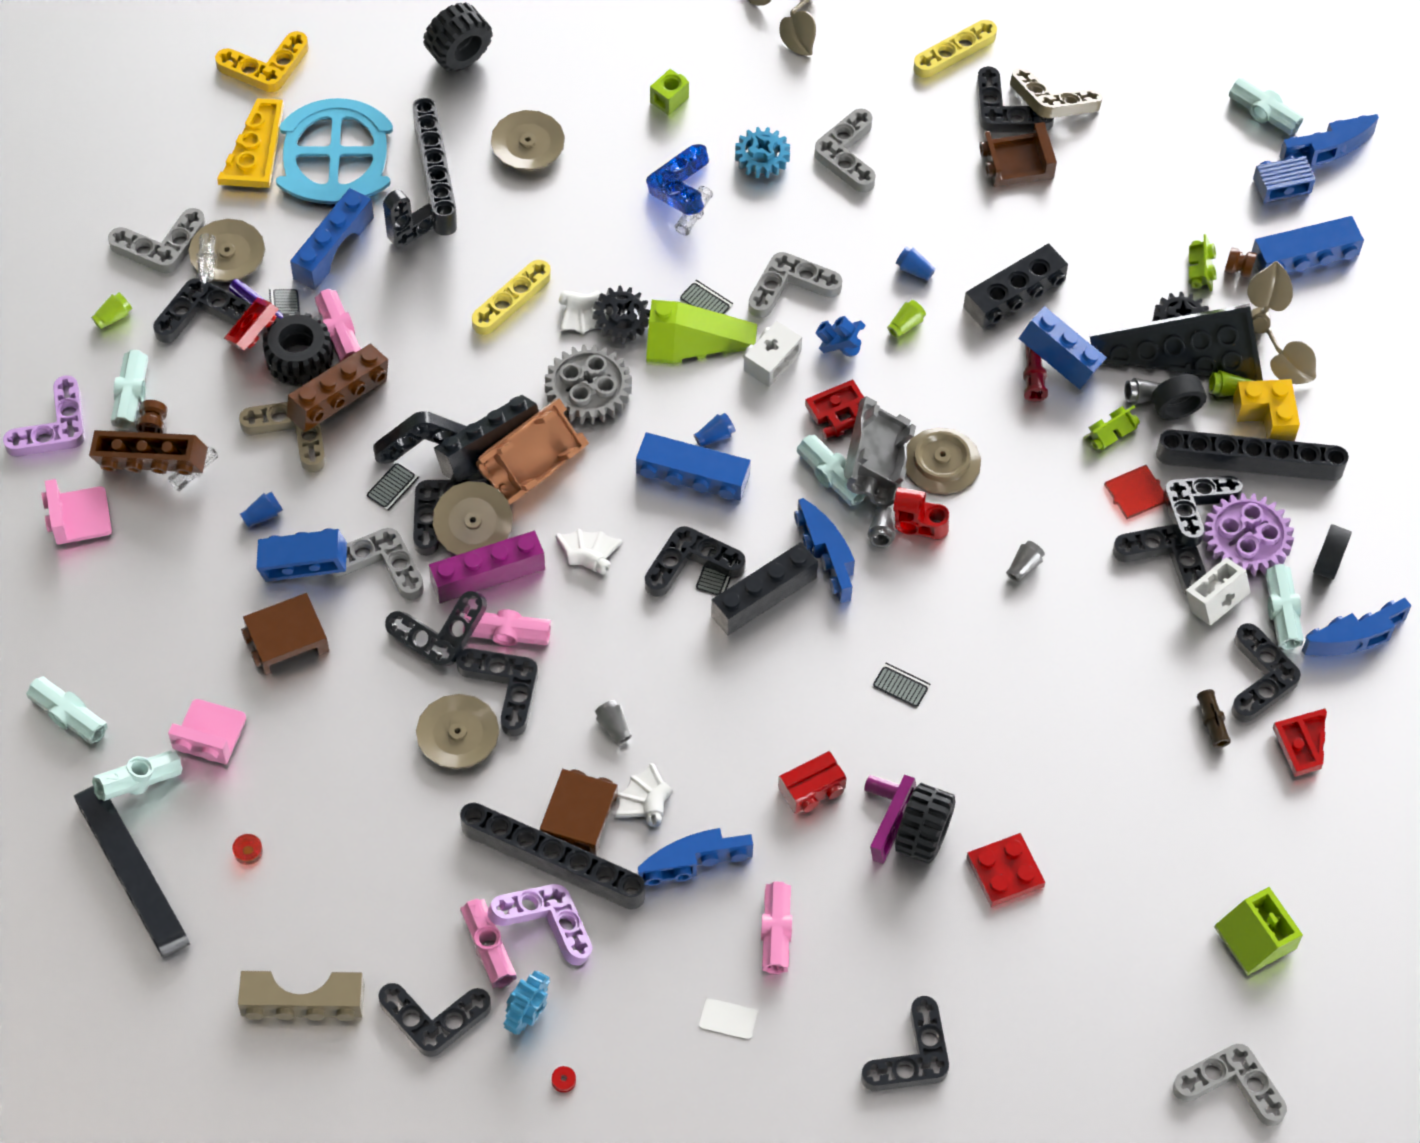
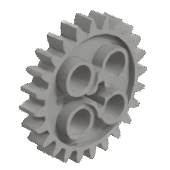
M582 345V349L579 352L575 347H572V354L570 355L562 351V360L554 358V366L549 365L548 374H545V393H547L548 402L560 398L567 409L563 414L566 415L568 413L569 421L571 422L576 417L580 418V424H583L586 418H589L591 424H594L597 417L602 422H605L606 414L614 418L615 409L623 411V403L629 402V394H632V376L629 375V366L624 367V359L617 360L616 352L607 355L606 347L599 352L596 345H593L591 350H587L586 346Z

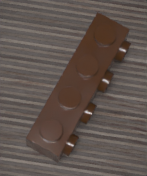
M371 343L288 394L287 417L304 432L308 431L387 380L389 359Z
M94 430L89 456L100 465L101 469L109 472H115L117 469H126L133 473L150 470L157 474H166L167 471H172L189 476L192 473H203L208 447L196 435Z

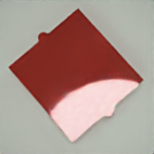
M1143 465L1104 483L1113 498V504L1118 505L1126 519L1165 503L1163 497L1164 490L1160 486V480L1154 477L1147 465Z

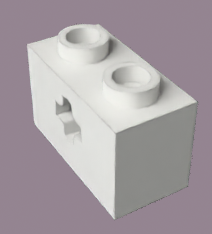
M776 321L770 328L767 327L763 330L759 340L754 345L748 346L743 354L744 371L770 387L801 353L802 336Z
M1227 557L1186 589L1191 613L1209 625H1212L1251 593L1246 570Z

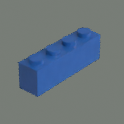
M1347 216L1256 238L1251 252L1257 253L1255 265L1259 272L1270 266L1273 262L1278 261L1286 272L1289 273L1303 271L1317 265H1328L1342 259L1349 260L1360 255L1364 238L1353 216Z
M648 432L644 435L636 457V473L641 474L645 478L664 480L675 486L690 487L698 492L720 495L728 500L735 499L741 501L750 476V459Z

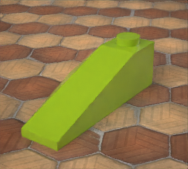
M652 299L646 362L675 364L682 362V359L697 357V359L706 358L707 354L718 352L729 354L745 351L748 346L756 343L758 324L682 302Z

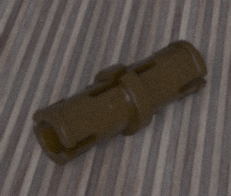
M1212 689L1203 690L1197 694V699L1204 715L1202 717L1203 724L1208 727L1213 747H1225L1230 744L1231 739L1224 724V712L1219 709L1215 691Z

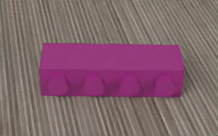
M534 530L429 564L430 580L439 604L460 598L467 591L478 592L545 570V555Z

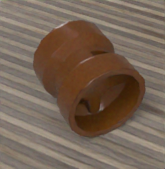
M1231 246L1224 272L1232 274L1241 271L1242 277L1250 279L1257 253L1249 251L1246 255H1243L1244 252H1241L1239 248Z
M157 400L143 401L140 405L139 412L141 417L137 420L136 430L145 433H163V420L167 416V406Z

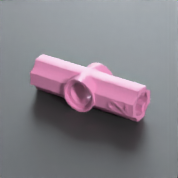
M330 289L320 291L318 296L315 297V303L322 317V323H325L328 328L331 342L341 362L361 348L355 337L351 317L348 312L345 313L337 291Z
M509 609L500 610L497 614L485 612L471 637L493 639L496 644L501 646H514L517 642L548 645L551 620L522 617L518 612ZM465 614L466 618H468L469 620L472 619V617L467 616V614Z
M772 882L766 884L765 912L762 914L761 941H763L762 971H766L769 974L780 975L783 972H788L789 942H791L792 915H790L791 885H787L784 882Z
M476 898L468 901L460 908V911L474 942L476 954L482 961L492 988L506 987L516 980L517 976L501 940L500 931L488 918V907L484 899L479 900ZM488 940L495 942L491 946L482 945L483 942Z

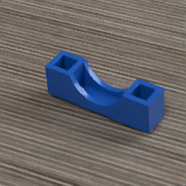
M351 188L347 190L290 260L293 280L313 290L318 288L330 273L334 255L345 238L353 233L360 236L373 220L374 214L371 198Z

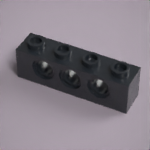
M1048 243L966 291L963 308L982 329L990 324H996L1003 316L1010 312L1018 311L1028 301L1036 300L1050 288L1060 286L1066 280L1068 263Z

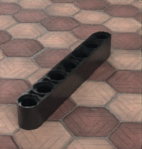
M419 98L413 103L414 128L433 228L437 234L447 236L457 230V214L436 103L430 98Z
M1173 429L1166 430L1161 434L1156 451L1158 460L1167 465L1330 481L1338 480L1343 476L1349 459L1346 449L1337 445Z
M93 786L73 795L82 815L161 957L164 959L190 945L183 927L111 799L106 801L99 800L94 793Z
M468 803L461 809L462 832L468 838L624 908L637 909L644 903L645 882L637 873L479 803ZM471 818L480 819L479 822L473 824L467 822ZM502 829L506 831L503 835L494 834L496 830ZM524 841H529L533 843L528 847H523L519 845ZM549 853H557L559 855L553 859L546 857ZM578 864L585 866L582 870H574L572 867ZM603 876L612 878L609 882H601L598 879ZM629 888H635L638 890V892L635 894H628L625 892V890Z

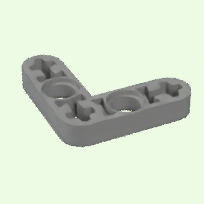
M863 108L852 111L819 138L815 143L814 155L821 164L855 190L869 192L875 186V171L848 151L852 145L865 136L872 128L873 116L870 111ZM846 132L850 135V138L840 139L837 137V134ZM841 161H848L852 164V166L849 168H841L838 165V163Z
M196 208L185 210L162 243L127 228H115L108 235L110 248L116 254L159 272L171 273L178 268L188 254L191 239L200 228L206 226L204 214ZM182 236L187 239L183 244L173 243V240L177 237ZM142 246L151 248L146 254L136 252Z
M778 252L773 255L749 297L748 309L754 317L764 318L768 316L788 282L831 298L841 293L843 280L836 271L786 252ZM782 263L787 264V265H784L782 268L778 267V266H781ZM802 271H810L813 277L805 279L799 274ZM768 281H775L779 286L775 289H769L764 284ZM830 282H834V283H835V284H832L831 286H827V285H826V284H829ZM763 296H765V304H762L760 307L756 306V304H760Z
M393 528L381 529L347 543V554H351L352 562L349 561V557H346V572L329 574L332 577H342L383 560L403 598L408 600L417 599L424 590L422 576L400 534ZM389 539L391 542L393 541V544L388 546L387 543H384V540ZM374 543H376L379 551H375ZM359 548H368L371 551L368 556L363 558L355 554ZM396 559L407 561V565L401 569L394 568L392 563ZM409 575L411 583L415 585L414 589L406 586L405 577Z
M1234 1044L1187 1068L1176 1076L1173 1083L1174 1095L1182 1101L1190 1102L1234 1080L1259 1120L1268 1126L1279 1125L1287 1112L1286 1103L1253 1052L1243 1044ZM1234 1054L1245 1058L1243 1066L1239 1061L1235 1063L1232 1061ZM1208 1066L1217 1067L1221 1072V1077L1216 1080L1208 1078L1205 1074V1068ZM1245 1068L1248 1072L1245 1073L1244 1076H1241ZM1197 1076L1199 1077L1200 1081L1193 1085L1192 1092L1188 1088H1181L1183 1081L1190 1084L1196 1081ZM1250 1078L1259 1079L1263 1083V1090L1259 1092L1252 1091L1247 1085V1080ZM1267 1093H1269L1268 1098L1265 1101L1263 1097L1266 1096ZM1268 1105L1271 1108H1278L1276 1116L1273 1113L1267 1114L1265 1112Z

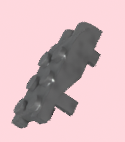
M868 396L862 398L859 403L846 458L844 476L848 479V490L855 494H867L875 505L887 507L894 504L897 488L901 487L902 481L905 479L907 470L905 469L907 462L906 443L914 437L916 426L914 424L910 425L911 420L901 414L896 417L881 409L877 405V401Z

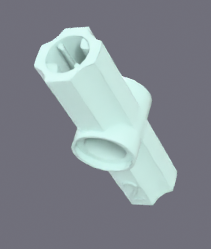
M1238 78L1229 90L1228 96L1248 108L1251 116L1257 122L1266 123L1268 121L1287 134L1294 135L1304 121V116L1283 104L1280 95L1273 90H1266L1264 92L1243 78Z
M130 350L124 353L120 377H116L114 382L115 402L111 423L112 426L120 430L129 431L136 426L139 405L145 399V375L148 356L140 352V350Z
M815 435L805 437L797 446L796 452L814 469L818 481L826 488L832 487L850 506H856L862 502L867 494H855L847 488L848 479L844 476L846 459L840 453L833 454Z
M1277 564L1268 568L1265 573L1269 592L1268 615L1270 620H1274L1278 647H1282L1284 650H1291L1302 646L1304 642L1300 623L1301 600L1299 594H1295L1290 567L1285 566V564Z
M45 677L36 678L30 684L26 693L28 699L45 710L59 727L65 730L67 728L71 729L90 744L98 743L104 737V733L108 728L107 723L88 710L83 701L70 691L65 693Z
M170 750L149 758L136 756L131 758L126 766L94 776L92 779L94 793L99 800L102 799L103 801L126 793L142 794L149 785L181 775L183 768L176 751L172 752Z

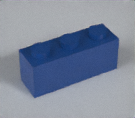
M1045 306L1029 322L1018 338L1079 390L1088 382L1107 358Z
M331 528L318 532H298L295 535H274L269 538L258 539L256 569L265 582L346 572L347 542L339 529Z

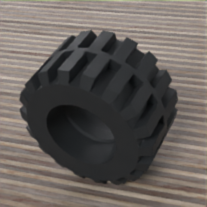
M459 2L440 11L431 20L432 22L427 26V31L423 36L425 48L441 67L452 72L462 70L467 66L469 67L476 60L480 59L491 44L493 32L491 31L492 27L473 5L467 2Z
M294 312V315L286 313L283 314L282 319L277 317L273 322L274 325L266 328L267 333L263 334L262 343L268 370L271 371V375L274 378L279 377L280 382L285 383L289 381V384L296 386V383H301L302 386L307 381L324 373L326 369H330L332 365L331 360L333 359L330 333L326 324H321V319L317 316L312 318L310 313H305V315H301L300 312ZM295 345L309 346V348L302 352L286 351Z
M921 782L914 789L901 819L895 839L896 852L930 864L936 858L947 833L955 808V795Z

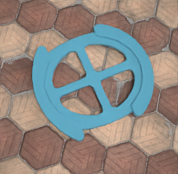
M325 99L312 102L297 109L280 124V132L286 134L283 147V163L286 176L277 177L276 185L291 196L320 204H337L349 188L367 197H371L390 186V178L382 176L387 157L386 134L393 132V125L376 108L351 99ZM319 120H332L331 143L329 146L297 145L299 138L309 126ZM355 120L362 124L370 132L374 144L372 146H342L340 144L342 121ZM297 157H329L328 182L326 184H318L308 179L299 169L296 162ZM341 157H373L370 167L361 177L348 184H340L338 182L339 160Z

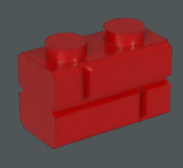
M828 751L780 775L778 778V788L795 814L802 810L810 812L818 806L820 801L826 798L833 800L839 797L846 788L847 778L832 753Z

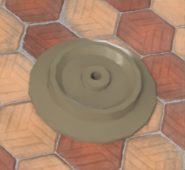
M522 110L510 113L499 120L492 130L491 146L494 155L503 164L514 169L535 170L544 168L557 160L564 150L565 135L562 126L552 116L540 111Z
M223 219L213 221L200 228L191 239L188 251L191 264L200 275L213 281L230 282L234 279L240 280L257 269L263 261L265 245L263 236L254 226L243 220Z
M937 427L924 430L914 436L907 444L906 475L917 487L929 493L948 495L961 492L972 485L980 473L981 456L977 446L967 435L954 429Z
M467 481L452 486L440 497L434 508L433 528L437 540L448 552L455 555L506 540L512 531L513 514L508 500L498 489L484 482Z
M464 694L443 696L429 704L419 716L416 728L418 746L426 758L440 767L451 769L473 767L485 760L496 747L500 732L497 716L490 706L475 696Z

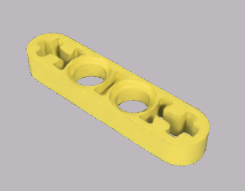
M980 20L920 52L914 58L913 71L919 77L928 78L985 48L996 39V24L991 20ZM961 40H968L972 45L962 46L959 42ZM949 51L952 55L950 57H942L939 55V52Z
M534 260L474 311L472 314L474 331L478 334L486 335L497 329L549 283L551 279L550 265L544 260ZM518 285H524L528 288L524 293H517L513 289ZM499 301H506L510 304L506 309H498L495 306Z

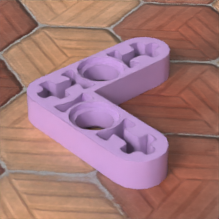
M62 376L54 382L53 390L57 422L15 428L5 433L3 442L9 455L24 456L71 449L83 443L85 433L81 396L77 380L74 377ZM64 387H70V398H65ZM73 407L76 409V412L71 416H64L62 414L65 408ZM68 425H73L75 432L73 437H68ZM42 434L51 435V439L48 442L40 443L37 441V438ZM28 437H31L32 444L28 443ZM19 439V445L14 446V440Z
M551 884L500 895L492 900L488 908V918L498 926H507L546 917L563 957L572 965L584 964L592 952V944L567 889L561 885ZM521 901H532L536 909L527 910L523 907ZM566 919L570 921L573 929L566 930L562 928L559 920Z

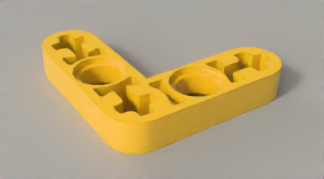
M294 31L289 33L267 63L233 49H222L215 55L216 66L219 72L266 92H276L282 88L308 52L307 36L302 32ZM282 58H287L291 60L290 63L286 65H280L277 63ZM247 67H254L256 69L251 74L242 72Z

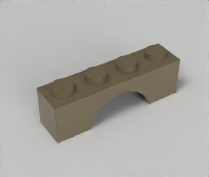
M241 971L238 997L240 1014L251 1020H260L263 1017H276L280 1020L306 1017L309 1020L319 1021L323 1020L324 1017H332L341 1021H351L355 1018H362L365 986L362 972H332L325 984L319 989L307 994H294L282 989L274 980L271 971Z

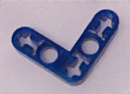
M703 144L691 145L651 173L646 179L649 193L684 214L694 215L701 212L704 208L701 193L683 181L709 163L710 158L707 147Z

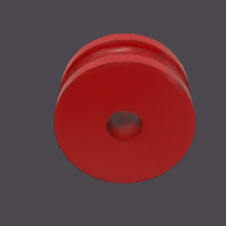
M561 1066L554 1070L552 1073V1085L557 1091L569 1092L575 1087L576 1074L573 1069Z

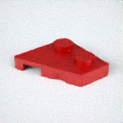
M1325 708L1274 722L1272 728L1294 777L1322 769L1324 762L1323 746L1326 733L1325 719L1327 717Z

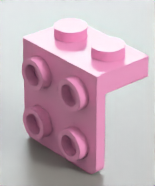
M56 479L45 481L46 492H42L41 495L44 509L49 508L50 514L45 516L47 531L53 532L57 545L108 536L112 533L107 495L104 487L99 486L60 494Z
M195 699L192 701L182 725L172 723L168 732L172 748L182 753H188L227 765L246 722V715L242 711Z

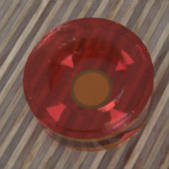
M253 834L239 836L232 846L235 859L244 865L256 863L263 854L262 843Z

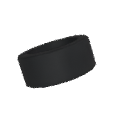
M1183 374L1165 380L1152 392V400L1157 413L1166 420H1176L1195 413L1202 408L1207 399L1201 380L1198 376L1192 374Z
M1334 524L1330 525L1313 573L1334 580L1352 531Z

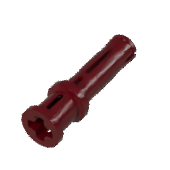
M1025 345L1027 365L1023 372V379L1026 381L1024 398L1030 402H1040L1048 397V389L1045 387L1047 371L1043 367V359Z

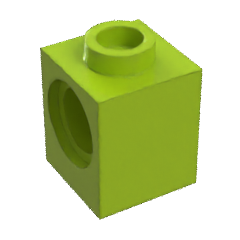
M672 69L666 71L650 86V103L667 115L672 114L689 98V81L685 76L676 73Z

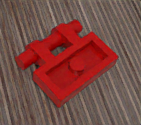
M852 379L805 399V406L817 425L828 422L830 425L821 430L825 439L832 436L837 438L844 435V431L854 428L859 403L864 396ZM848 412L851 416L842 421L838 419L839 416Z

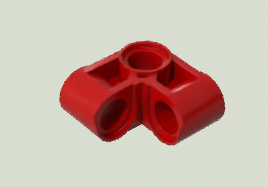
M898 487L893 507L895 512V528L907 535H918L932 539L944 538L949 532L948 508L941 504L925 502L926 492Z

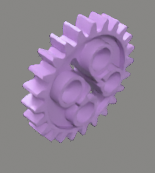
M1241 493L1239 500L1234 495H1230L1228 502L1221 499L1219 506L1213 505L1211 513L1207 514L1203 541L1208 542L1206 551H1214L1212 555L1213 560L1218 558L1223 560L1227 557L1243 569L1250 570L1252 576H1256L1258 569L1265 575L1269 567L1271 568L1278 563L1284 564L1286 556H1289L1294 542V537H1292L1294 528L1289 527L1291 519L1283 518L1284 509L1275 510L1276 502L1267 505V497L1265 496L1261 501H1257L1256 494L1254 493L1251 499H1247L1244 493Z

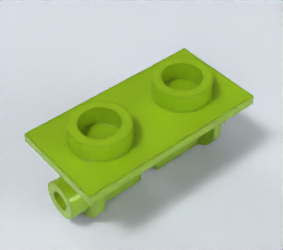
M1203 234V242L1194 240L1189 245V264H1198L1189 266V284L1194 289H1199L1202 285H1208L1211 292L1213 291V280L1217 279L1216 268L1213 264V259H1216L1217 254L1215 244L1210 243L1206 234Z
M1135 405L1127 410L1121 406L1109 414L1112 419L1106 423L1102 419L1088 427L1091 432L1085 435L1083 439L1091 436L1093 440L1091 441L1092 447L1096 451L1099 449L1104 450L1118 440L1113 432L1114 430H1116L1120 438L1136 430L1140 420L1130 412V410L1135 408Z

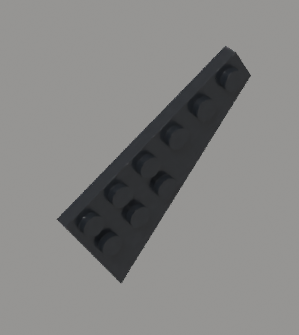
M1250 303L1089 333L1091 345L1107 357L1103 363L1144 366V368L1168 369L1172 372L1211 376L1213 372L1217 373L1220 370L1250 380L1263 381Z

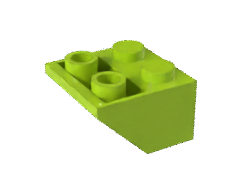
M1270 887L1243 900L1214 926L1246 975L1296 950L1303 936Z

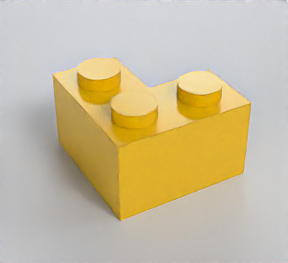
M1292 379L1238 382L1233 397L1236 421H1263L1267 439L1295 441L1300 422Z

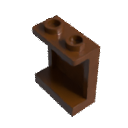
M1045 122L1034 123L1033 133L992 139L990 131L984 132L983 142L979 143L981 157L986 158V174L988 178H992L994 187L1054 178L1057 161Z
M307 593L243 616L245 625L241 629L243 638L247 645L252 643L254 651H251V656L255 666H261L265 675L271 673L270 665L316 648L318 655L330 652L327 637Z
M562 768L541 823L540 831L597 856L600 848L599 840L613 801L616 802L618 797V784L604 777L597 779L587 776L580 770H566Z

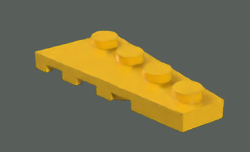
M257 98L245 122V128L242 134H239L236 146L226 160L223 172L220 171L217 177L218 185L270 188L284 108L283 100Z

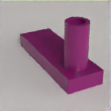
M904 774L900 784L873 775H869L864 787L866 792L892 800L870 845L872 859L875 862L884 864L896 839L904 811L916 788L914 777Z

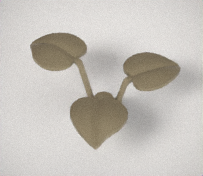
M772 0L748 1L756 6H765ZM802 0L790 11L791 17H785L781 20L779 33L783 43L791 51L800 55L811 56L813 55V45L816 38V23L811 14L806 11H798L803 5L810 3V0Z
M1275 261L1257 273L1248 284V298L1257 307L1251 311L1254 331L1257 334L1266 332L1279 353L1270 361L1273 374L1279 380L1292 379V384L1295 385L1306 384L1314 381L1317 377L1316 356L1313 349L1305 342L1291 341L1282 350L1270 328L1269 308L1274 311H1283L1289 306L1293 298V287L1290 277L1284 267L1278 261Z

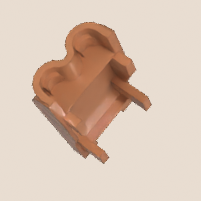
M560 398L552 401L486 450L476 462L480 473L491 483L492 487L498 489L508 500L509 505L550 476L568 459H571L589 444L582 432L576 433L563 414L567 409Z

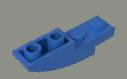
M1378 114L1361 115L1357 118L1346 120L1340 119L1330 122L1326 132H1316L1311 135L1294 136L1283 140L1279 157L1283 160L1292 155L1296 157L1306 156L1310 167L1341 158L1359 148L1374 134L1379 116Z
M798 499V509L794 511V518L797 527H802L803 529L802 540L804 546L810 550L816 559L821 558L825 571L829 570L831 576L829 578L830 588L833 594L837 593L840 603L851 601L853 586L849 576L854 574L855 560L849 546L836 526L823 512L806 499Z
M1404 597L1397 602L1394 600L1389 601L1380 611L1374 614L1369 612L1359 620L1353 613L1345 617L1338 616L1321 630L1316 628L1310 631L1305 637L1306 640L1302 652L1304 655L1337 656L1360 652L1378 646L1390 640L1396 627L1395 625L1406 620L1412 605Z
M716 828L686 836L648 857L638 866V875L643 878L646 885L655 886L668 880L687 881L697 876V865L708 867L729 860L732 862H742L749 857H753L752 834L722 838L721 829Z

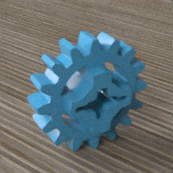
M756 127V132L754 133L748 129L746 130V137L740 135L739 143L735 144V161H739V169L746 167L747 175L755 172L756 178H759L760 174H764L766 178H769L771 172L779 175V168L785 170L787 162H790V144L786 143V136L779 138L778 130L771 133L770 127H767L765 131H761L759 127Z
M537 970L528 976L527 981L523 979L519 981L506 1002L507 1008L505 1011L507 1014L505 1016L506 1020L503 1023L505 1029L515 1035H519L522 1030H525L527 1024L530 1026L534 1025L536 1019L546 1007V999L549 995L546 992L548 991L547 987L550 983V977Z

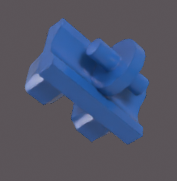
M846 316L839 317L833 325L828 320L821 322L815 332L823 341L819 349L823 353L840 350L848 357L857 355L862 344L857 335L866 325L861 320L852 323Z

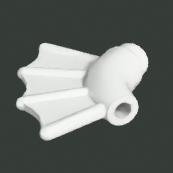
M566 290L562 291L558 301L561 305H566L560 331L573 330L583 335L591 329H596L595 324L597 320L592 319V315L596 311L593 307L595 301H598L600 292L596 290L589 294H581L573 291L571 293ZM605 314L606 319L609 320V316Z
M577 529V531L570 534H556L555 536L566 552L568 565H583L595 572L598 571L600 574H605V570L609 571L611 565L606 558L622 543L621 539L610 538L602 531L587 533Z
M650 763L644 772L631 776L627 789L618 795L620 805L614 814L615 818L645 817L646 823L652 827L659 826L662 823L664 802L673 794V791L666 782H663L655 765Z

